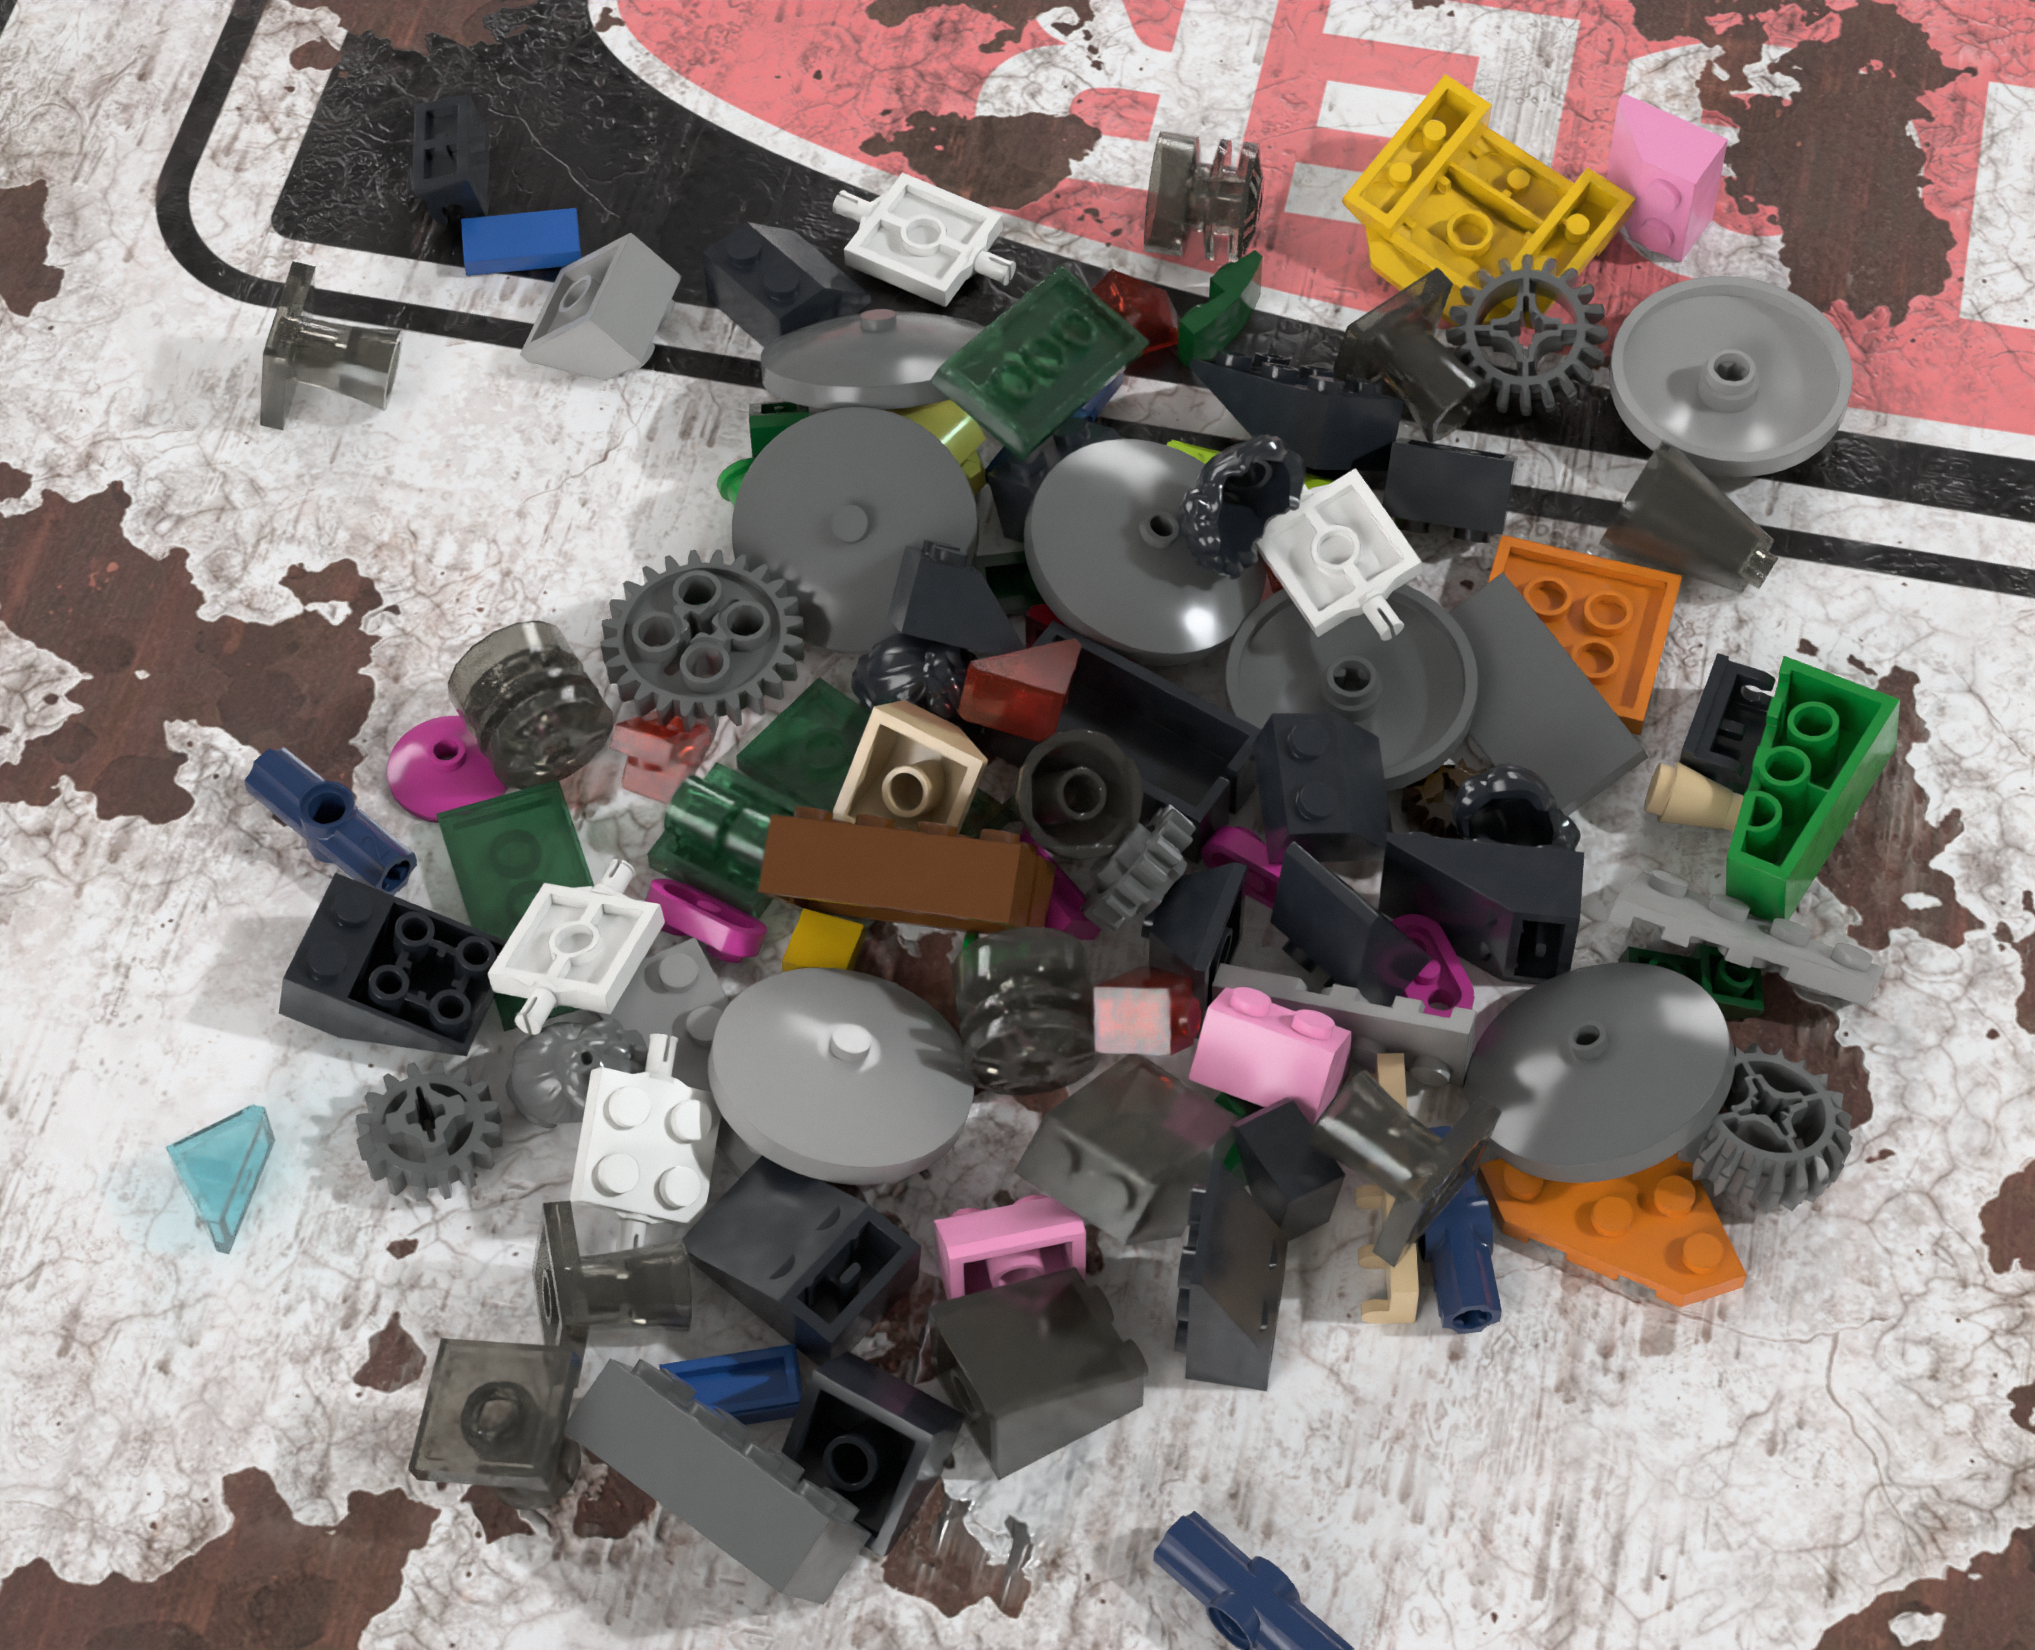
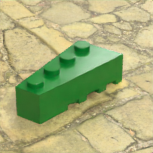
M1783 656L1775 695L1771 698L1766 716L1765 730L1761 744L1757 747L1750 783L1743 797L1726 857V895L1747 904L1750 907L1749 914L1771 923L1776 918L1790 919L1897 748L1900 699Z

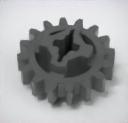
M1170 804L1165 809L1160 807L1150 820L1146 818L1142 824L1139 822L1136 825L1131 822L1127 823L1116 834L1108 848L1090 868L1088 875L1094 879L1096 884L1084 896L1086 901L1080 907V910L1083 912L1082 914L1105 933H1108L1111 929L1113 931L1117 930L1125 919L1129 921L1135 913L1138 915L1141 912L1145 916L1150 914L1160 904L1163 896L1174 882L1183 875L1187 867V862L1182 859L1183 856L1180 854L1193 840L1190 837L1196 830L1193 823Z
M441 1060L434 1062L429 1074H421L418 1066L415 1063H410L407 1067V1079L399 1081L388 1073L383 1076L387 1091L384 1095L367 1092L364 1096L369 1113L358 1114L355 1120L360 1135L356 1139L362 1161H367L370 1177L375 1182L386 1177L390 1194L394 1196L400 1194L408 1185L413 1187L416 1202H423L429 1188H438L445 1200L452 1198V1183L460 1180L467 1187L473 1188L477 1185L473 1169L477 1166L482 1169L492 1170L495 1163L491 1148L502 1147L503 1145L501 1128L498 1125L502 1122L497 1101H491L489 1086L485 1080L472 1085L467 1067L462 1066L452 1076H448L445 1073L443 1061ZM426 1119L430 1120L432 1130L434 1131L436 1139L434 1142L429 1141L427 1131L425 1130L424 1120Z

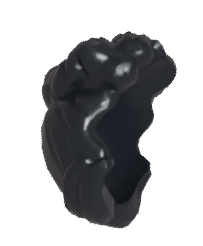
M1259 434L1248 441L1240 442L1224 449L1213 456L1202 467L1196 480V487L1184 494L1183 501L1179 507L1182 519L1180 532L1188 540V549L1191 550L1199 566H1204L1211 571H1217L1219 575H1225L1231 580L1239 578L1244 568H1249L1258 561L1255 543L1263 538L1268 523L1278 515H1284L1290 510L1295 511L1299 508L1306 477L1305 461L1299 454L1287 449V444L1280 437Z
M901 632L874 645L868 654L860 656L851 677L853 693L870 713H872L874 706L906 700L958 726L968 738L972 734L977 736L984 727L983 707L993 695L990 678L974 653L966 648Z
M1499 764L1488 771H1483L1468 778L1461 784L1453 804L1452 823L1455 825L1458 835L1464 840L1486 838L1500 844L1530 847L1554 845L1564 850L1575 851L1581 837L1580 830L1569 816L1564 815L1563 811L1558 808L1554 795L1550 793V788L1545 781L1534 771L1515 764Z

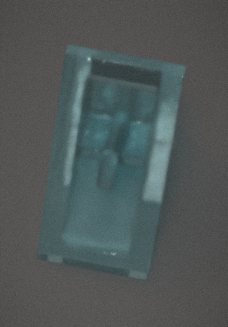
M252 1104L166 1146L176 1178L217 1252L230 1254L275 1142L266 1109L262 1106Z

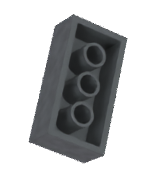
M610 1358L561 1430L781 1594L824 1605L871 1536L869 1531L854 1521L860 1510L843 1496L826 1486L821 1489L806 1479L800 1482L799 1479L805 1471L804 1468L779 1450L771 1446L769 1449H766L750 1438L744 1441L751 1431L747 1426L718 1407L713 1410L706 1404L693 1398L697 1390L665 1368L660 1371L642 1359H639L636 1365L631 1367Z

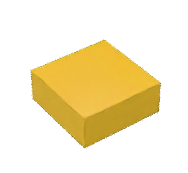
M803 908L782 958L783 972L804 968L853 970L865 940L864 924Z

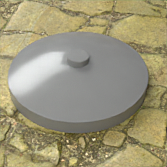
M1709 276L1682 281L1665 287L1643 300L1631 311L1618 330L1609 367V385L1614 405L1626 426L1642 443L1660 456L1688 469L1730 477L1759 476L1782 471L1809 459L1820 451L1832 439L1843 422L1853 382L1851 359L1847 347L1839 332L1823 313L1803 298L1786 289L1755 279L1732 276Z
M796 969L769 976L746 988L732 1000L721 1015L714 1032L708 1058L710 1089L721 1114L730 1127L753 1149L780 1166L801 1175L833 1183L850 1185L887 1183L913 1176L931 1167L941 1160L958 1141L964 1129L974 1096V1073L967 1050L959 1035L938 1011L899 985L876 976L846 969Z

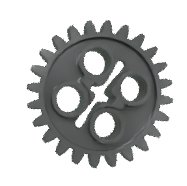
M717 549L709 563H701L697 551L690 550L687 565L679 566L676 560L668 555L665 556V572L659 574L648 566L642 568L645 582L643 586L630 581L623 583L626 600H610L609 605L612 618L602 620L604 640L600 644L609 683L617 684L619 697L622 702L634 699L638 716L643 717L656 708L660 727L664 728L675 716L682 717L684 732L690 733L697 719H705L709 730L716 732L719 717L725 715L737 727L741 726V710L746 707L762 716L765 714L763 696L767 695L771 698L782 700L784 698L782 680H797L796 662L804 660L805 657L803 617H800L797 597H788L786 581L782 578L770 582L769 567L766 564L757 567L750 573L747 556L744 554L736 558L732 565L724 564L722 550ZM747 633L752 634V635H749V636H740V635H744V634H747ZM659 644H666V645L659 646V647H652V646L659 645ZM705 675H714L708 678H700Z

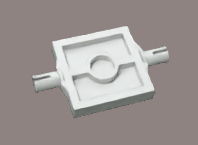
M903 172L889 191L874 201L868 202L847 193L845 190H841L834 200L833 213L860 223L859 230L844 248L845 265L944 307L949 304L963 283L974 274L980 273L1001 282L1005 286L1013 278L1016 263L988 252V249L1003 230V214Z
M1356 468L1328 485L1308 490L1304 484L1299 508L1295 511L1290 510L1288 513L1278 515L1272 519L1266 526L1263 538L1255 543L1256 549L1317 637L1350 617L1359 616L1365 613L1379 633V637L1384 641L1392 638L1390 628L1395 636L1404 628V623L1399 620L1386 599L1394 590L1424 572L1422 561Z
M618 859L612 860L602 880L594 887L570 888L544 883L487 974L493 992L528 998L520 1013L515 1017L516 1025L525 1033L529 1034L531 1030L533 1035L539 1034L553 1008L558 1007V1005L609 1015L613 1011L665 923L660 904L630 899L623 894L630 881L635 877V870L628 862L622 860L619 864Z
M650 1034L645 1072L630 1074L604 1067L591 1070L569 1203L601 1209L612 1218L620 1221L613 1260L627 1264H642L647 1225L663 1222L692 1228L705 1215L721 1112L712 1092L688 1087L680 1080L671 1077L678 1038L674 1036L668 1037L665 1034Z

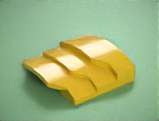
M1444 74L1343 196L1342 203L1365 226L1370 268L1427 310L1452 325L1459 326V324L1450 319V308L1456 305L1468 306L1460 295V289L1463 285L1472 286L1478 290L1482 289L1477 278V272L1480 269L1489 271L1495 279L1500 276L1499 260L1507 258L1511 264L1512 271L1522 270V257L1528 254L1533 257L1534 270L1541 271L1547 258L1552 257L1557 262L1556 277L1559 278L1565 270L1571 267L1578 271L1579 276L1593 257L1600 255L1632 215L1636 198L1589 167L1585 169L1575 183L1560 175L1490 129L1488 126L1492 104ZM1536 295L1537 308L1545 315L1555 301ZM1517 296L1509 298L1493 308L1484 319L1482 325H1490L1491 319L1504 318L1511 314L1516 307ZM1526 312L1525 328L1533 330L1534 327H1531L1530 314Z

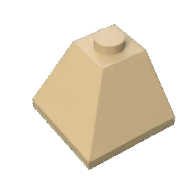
M906 700L874 706L832 812L834 813L833 819L855 824L857 814H868L895 820L894 826L910 829L914 832H917L918 822L924 821L954 826L957 828V834H959L988 759L958 726Z

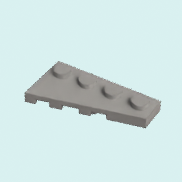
M1653 870L1652 874L1643 871L1615 898L1607 920L1626 928H1630L1633 917L1657 924L1662 930L1660 934L1662 940L1687 947L1689 942L1705 943L1709 941L1718 944V951L1724 955L1726 961L1747 968H1766L1769 961L1782 965L1779 975L1784 980L1863 1006H1867L1877 992L1886 969L1871 963L1872 955L1863 949L1845 943H1836L1833 948L1811 939V931L1796 922L1776 918L1771 923L1749 914L1750 907L1736 898L1723 894H1714L1711 899L1689 890V882L1684 878L1663 870Z
M694 937L643 959L610 1015L587 1011L591 1016L595 1014L600 1021L614 1018L621 1023L625 1030H637L643 1036L648 1049L650 1034H665L668 1037L674 1036L678 1038L671 1077L680 1080L688 1087L711 1092L708 1078L709 1052L718 1021L730 1002ZM721 1114L715 1153L740 1179L762 1154L747 1144L730 1127Z
M1220 963L1212 984V1002L1226 987L1231 989L1247 987L1259 990L1268 995L1273 1004L1293 1011L1307 1009L1323 1013L1334 1021L1335 1026L1351 1031V1059L1361 1065L1376 1068L1377 1053H1404L1405 1071L1410 1072L1418 1081L1437 1087L1446 1086L1447 1084L1464 1087L1469 1062L1472 1057L1476 1010L1454 1007L1451 1017L1446 1018L1423 1013L1425 1005L1422 1000L1396 996L1393 1006L1390 1007L1371 1004L1361 995L1357 988L1333 984V987L1324 988L1318 994L1308 992L1307 984L1298 977Z

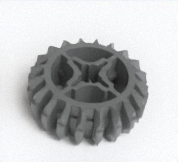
M1526 254L1522 257V270L1512 271L1508 259L1502 258L1498 262L1499 277L1494 279L1489 271L1480 269L1477 272V278L1482 289L1478 290L1472 286L1463 285L1460 289V295L1468 306L1456 305L1450 308V319L1459 324V326L1446 330L1447 343L1459 347L1449 353V360L1451 366H1466L1459 374V381L1463 387L1472 386L1481 381L1475 392L1476 399L1479 402L1484 403L1497 392L1499 393L1497 396V410L1499 412L1506 413L1510 408L1512 399L1520 400L1521 414L1523 416H1530L1532 412L1531 400L1542 399L1543 408L1546 412L1551 413L1555 410L1553 394L1560 392L1564 399L1573 402L1577 398V391L1571 381L1574 379L1582 385L1590 386L1594 381V374L1585 364H1603L1605 353L1595 345L1608 340L1607 327L1596 324L1605 317V309L1602 304H1588L1595 296V289L1592 284H1583L1573 289L1578 280V271L1573 267L1565 270L1558 278L1556 277L1557 262L1552 257L1547 258L1541 271L1534 270L1533 257ZM1536 295L1547 297L1560 304L1570 314L1575 324H1562L1561 318H1551L1543 315L1537 308ZM1517 296L1516 307L1511 314L1504 318L1491 319L1490 325H1482L1484 319L1493 308L1501 302ZM1529 312L1531 327H1534L1535 334L1532 337V344H1529L1528 358L1525 359L1523 344L1519 343V336H1521L1522 327H1525V314ZM1573 345L1567 357L1558 366L1546 373L1536 375L1538 363L1543 356L1551 352L1563 351V346ZM1492 346L1493 352L1507 353L1512 356L1517 362V376L1506 374L1492 366L1484 358L1479 347Z
M1755 1041L1744 1052L1734 1046V1076L1727 1098L1723 1103L1728 1113L1721 1115L1717 1113L1711 1123L1698 1137L1678 1151L1677 1160L1694 1163L1692 1167L1693 1180L1706 1178L1714 1183V1197L1724 1191L1736 1195L1739 1208L1750 1202V1200H1757L1767 1214L1773 1207L1777 1206L1778 1202L1790 1211H1793L1799 1204H1802L1803 1200L1814 1203L1817 1197L1821 1196L1825 1189L1830 1187L1832 1182L1837 1181L1844 1168L1843 1163L1851 1151L1850 1143L1853 1137L1849 1132L1851 1130L1850 1122L1852 1115L1842 1110L1844 1094L1827 1091L1828 1074H1810L1806 1071V1058L1797 1063L1784 1059L1781 1046L1771 1055L1764 1054ZM1801 1138L1805 1149L1799 1151L1794 1140Z

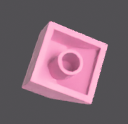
M1623 93L1617 105L1606 179L1636 198L1632 215L1624 223L1629 239L1653 252L1661 253L1682 262L1713 219L1728 139Z
M1226 987L1207 1009L1188 1080L1265 1108L1284 1098L1292 1099L1308 1122L1314 1125L1347 1082L1351 1067V1031L1335 1026L1334 1021L1323 1013L1307 1009L1293 1011L1271 1003V998L1259 990L1247 987H1237L1234 989Z
M1042 1194L1029 1195L1017 1200L1013 1205L988 1210L964 1208L953 1212L947 1218L934 1220L936 1256L952 1323L1085 1296L1086 1230L1083 1220L1068 1194L1053 1197Z

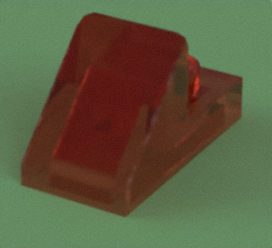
M657 711L650 712L643 717L638 716L615 724L609 748L628 755L621 779V786L625 790L668 805H676L681 801L712 745L716 732H711L706 724L697 721L690 733L684 732L682 717L675 716L666 726L659 725Z

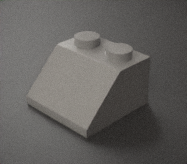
M629 233L560 270L522 348L520 356L530 363L605 381L627 370L636 371L653 354L655 345L652 343V340L659 325L668 318L674 308L675 302L672 297L682 276L634 234Z

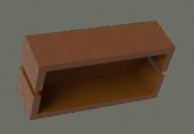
M795 807L793 817L774 814L770 816L758 892L781 901V903L802 911L805 908L835 916L960 932L973 931L984 935L1044 942L1056 865L1041 856H1037L1038 846L1020 842V835L993 829H981L980 839H975L970 836L957 834V828L954 826L924 821L918 822L917 832H914L910 829L894 826L895 820L868 814H857L855 824L833 819L834 813L810 807Z

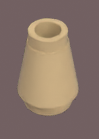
M1676 762L1673 767L1659 763L1647 791L1644 811L1657 815V822L1712 829L1721 828L1732 832L1735 829L1744 796L1732 792L1727 787L1679 762Z

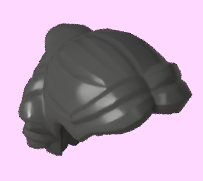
M608 1018L590 1026L570 1022H557L545 1026L539 1034H532L517 1044L512 1054V1072L505 1085L507 1096L525 1119L538 1126L554 1128L557 1124L583 1122L591 1070L604 1067L630 1074L645 1072L648 1048L643 1036L637 1030H625L621 1023L614 1018Z

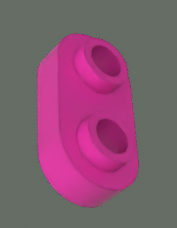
M1221 826L1217 828L1201 849V856L1207 868L1210 869L1233 862L1247 865L1245 895L1273 910L1282 863L1269 864L1266 844L1253 831L1241 826Z
M670 879L652 880L645 901L660 904L665 921L661 931L677 936L689 935L693 938L695 937L697 940L707 944L706 951L709 954L730 963H741L744 957H756L759 955L767 933L766 925L759 919L688 884Z
M1407 914L1392 920L1391 922L1432 957L1400 997L1422 1000L1425 1005L1423 1013L1446 1018L1451 1017L1454 1007L1472 1010L1474 1002L1472 983L1441 926L1431 918L1418 914ZM1443 1003L1450 1009L1436 1010L1429 1005Z

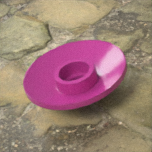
M443 716L427 720L415 726L396 743L387 764L389 787L398 804L411 815L434 823L467 821L487 812L504 796L513 775V759L504 737L489 724L467 716ZM446 756H455L450 760H440Z

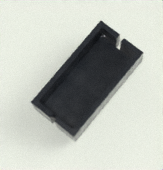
M1054 620L1026 653L1024 663L1022 662V671L1014 668L983 707L984 744L986 751L1123 825L1129 822L1134 825L1138 822L1142 824L1146 818L1150 820L1160 807L1165 809L1168 804L1172 805L1196 827V830L1190 836L1193 839L1191 844L1180 854L1196 864H1199L1202 860L1201 849L1216 829L1228 825L1229 812L1236 815L1258 785L1252 744L1262 729Z

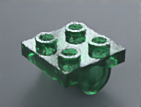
M716 762L704 779L691 775L675 791L665 814V831L647 853L649 868L675 881L693 886L760 919L773 901V898L758 892L770 816L774 814L793 817L795 807L808 806Z

